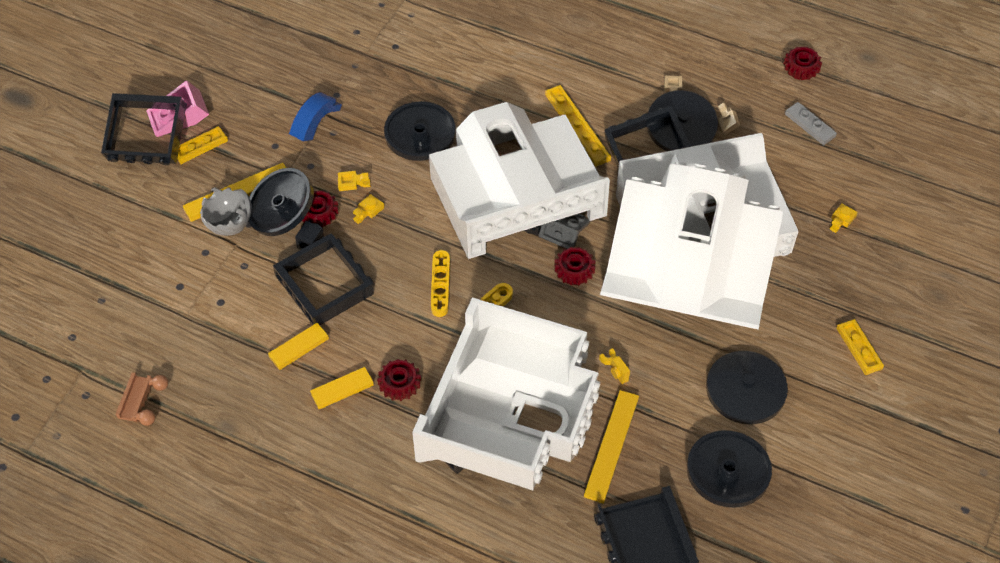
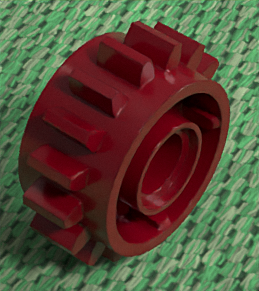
M796 47L793 50L790 49L789 53H786L783 65H785L784 69L793 78L809 80L812 77H816L817 73H820L822 61H820L821 56L815 50L809 47Z
M322 190L314 191L312 205L302 222L317 223L321 227L330 225L333 220H336V214H339L338 201L335 200V196H331L329 192L326 193Z
M570 247L566 250L563 249L561 254H557L554 272L557 273V278L562 279L563 283L570 284V286H580V284H586L588 279L593 278L596 261L592 260L593 255L589 254L587 250L580 247Z
M406 359L389 361L386 366H382L383 370L378 372L379 378H377L380 392L384 391V397H390L392 401H402L403 399H410V396L413 394H417L416 389L421 387V375H419V368H415L414 363L410 364Z

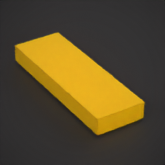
M217 126L181 144L177 160L180 164H183L227 142L228 138L222 129Z
M855 319L837 325V331L865 375L883 369L882 361Z
M316 323L269 352L268 356L276 367L281 370L327 341L329 337L320 325Z
M363 367L311 390L310 393L320 410L372 387L374 383L367 369Z

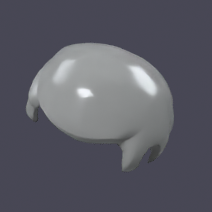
M213 187L211 191H214L213 195L208 199L204 197L200 211L202 222L210 231L218 235L230 236L240 233L247 225L252 213V204L249 196L242 189L232 191L228 187L222 191L217 187Z

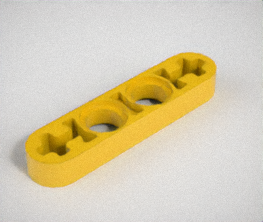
M444 250L436 251L433 254L431 312L436 317L445 316L448 313L450 256ZM440 258H443V266L439 265ZM443 272L446 276L444 278H437L436 274ZM438 288L445 289V292L443 294H437L435 290ZM438 301L442 302L441 309H437Z

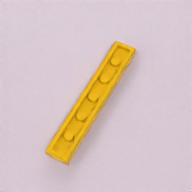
M559 85L546 90L545 95L559 116L566 115L593 165L597 167L611 161L610 154L562 86Z
M280 163L220 190L223 191L228 187L232 191L242 189L250 197L254 188L263 178L274 171L286 168L284 163ZM213 193L182 205L190 222L201 218L200 211L203 198L208 199Z
M619 391L584 493V498L604 504L639 400L638 395Z

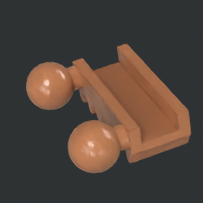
M131 373L116 411L117 418L138 421L145 426L153 424L155 421L154 412L148 409L142 411V407H145V400H148L147 394H150V387L153 386L158 391L165 390L168 386V379L164 375H157L154 378L147 375L145 378L137 376L136 373Z

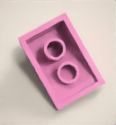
M185 81L167 95L182 97L187 104L183 129L196 125L209 115L200 90L188 81ZM147 110L155 136L159 137L172 132L175 110Z

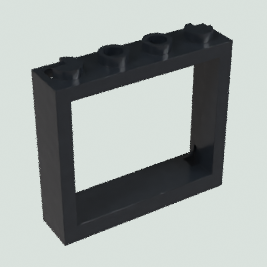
M112 93L101 154L110 162H118L120 160L127 163H135L136 161L144 164H152V162L161 165L176 164L187 106L186 102L182 97ZM123 107L175 110L168 154L115 151Z
M672 105L662 107L651 113H645L635 119H628L624 123L612 125L604 130L605 139L618 169L619 163L623 158L614 139L671 119L683 148L691 147Z
M332 233L273 265L275 277L312 325L316 323L322 325L374 295V282L371 277L364 274L362 266L359 263H355L350 251H346L339 238L336 239ZM332 248L361 285L316 310L288 272Z

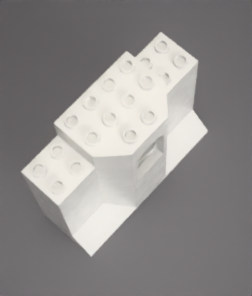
M508 102L473 111L456 129L457 147L429 154L431 180L468 259L486 254V242L581 212L587 211L589 221L607 216L610 180L608 177L599 176L566 115L531 124L524 109ZM517 139L522 150L502 156L498 155L494 145Z
M762 133L620 161L616 197L620 207L627 179L631 180L632 177L643 179L644 183L650 184L651 181L663 183V187H666L670 164H675V162L686 163L690 167H694V164L704 165L706 170L714 171V168L724 169L726 174L734 175V173L745 175V179L749 180L744 200L745 204L748 201L760 203L759 207L767 208L768 205L780 207L779 211H784L774 257L786 256L792 253L798 229L767 163ZM700 192L690 197L682 231L710 237L711 230L704 213L716 210V206H707V204L716 203L713 196ZM689 237L688 239L699 243L701 239Z
M675 162V164H670L666 187H663V183L651 181L650 184L644 183L643 179L632 177L631 180L627 179L607 272L600 295L759 329L763 302L784 211H779L780 207L768 205L767 208L759 207L760 203L748 201L745 204L744 200L749 180L745 179V175L726 174L724 169L714 168V171L706 170L704 165L694 164V167H690L686 163ZM695 193H707L716 200V210L710 237L682 231L689 199ZM689 237L701 239L699 243L688 239Z
M472 298L465 313V327L426 415L420 414L413 429L415 461L420 463L438 459L533 490L535 484H539L543 475L541 470L543 465H547L549 456L571 462L577 456L579 448H582L584 445L586 430L589 431L592 422V406L598 400V390L601 382L598 381V372L581 368L582 363H585L588 357L589 341H587V332ZM525 404L556 413L562 417V425L554 433L547 430L541 432L519 425L517 422Z

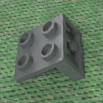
M575 214L541 226L539 237L566 249L574 248L579 232L587 227L590 221L582 214Z

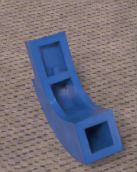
M321 92L314 94L298 111L289 134L301 141L313 140L321 119L330 112L340 111L342 104L336 102L335 98Z

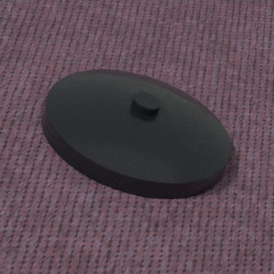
M684 90L667 92L658 97L650 106L648 113L672 105L691 147L711 143L715 138L718 128L716 111L704 97L694 92ZM671 119L647 127L651 139L661 149L672 151L683 148Z
M424 101L411 102L398 107L388 116L384 125V136L388 147L398 156L414 161L429 160V154L449 149L456 135L455 121L452 115L440 105Z
M283 168L270 173L257 184L249 197L252 204L249 224L258 233L265 236H278L292 230L305 218L310 210L314 197L312 182L302 171L295 168Z
M736 351L722 356L712 365L708 373L706 391L713 407L727 419L741 424H759L772 419L781 411L787 398L788 385L783 371L768 357L752 351Z
M721 430L704 435L692 446L687 460V475L693 488L704 499L719 506L736 508L752 504L764 495L771 480L772 465L767 452L756 440L740 432Z

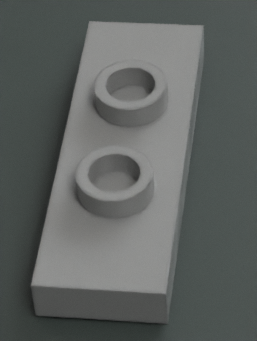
M799 102L786 110V116L823 146L836 137L837 133Z

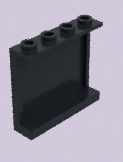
M670 486L662 487L660 494L603 509L600 504H597L594 519L596 525L601 527L602 532H600L603 545L607 544L609 563H699Z

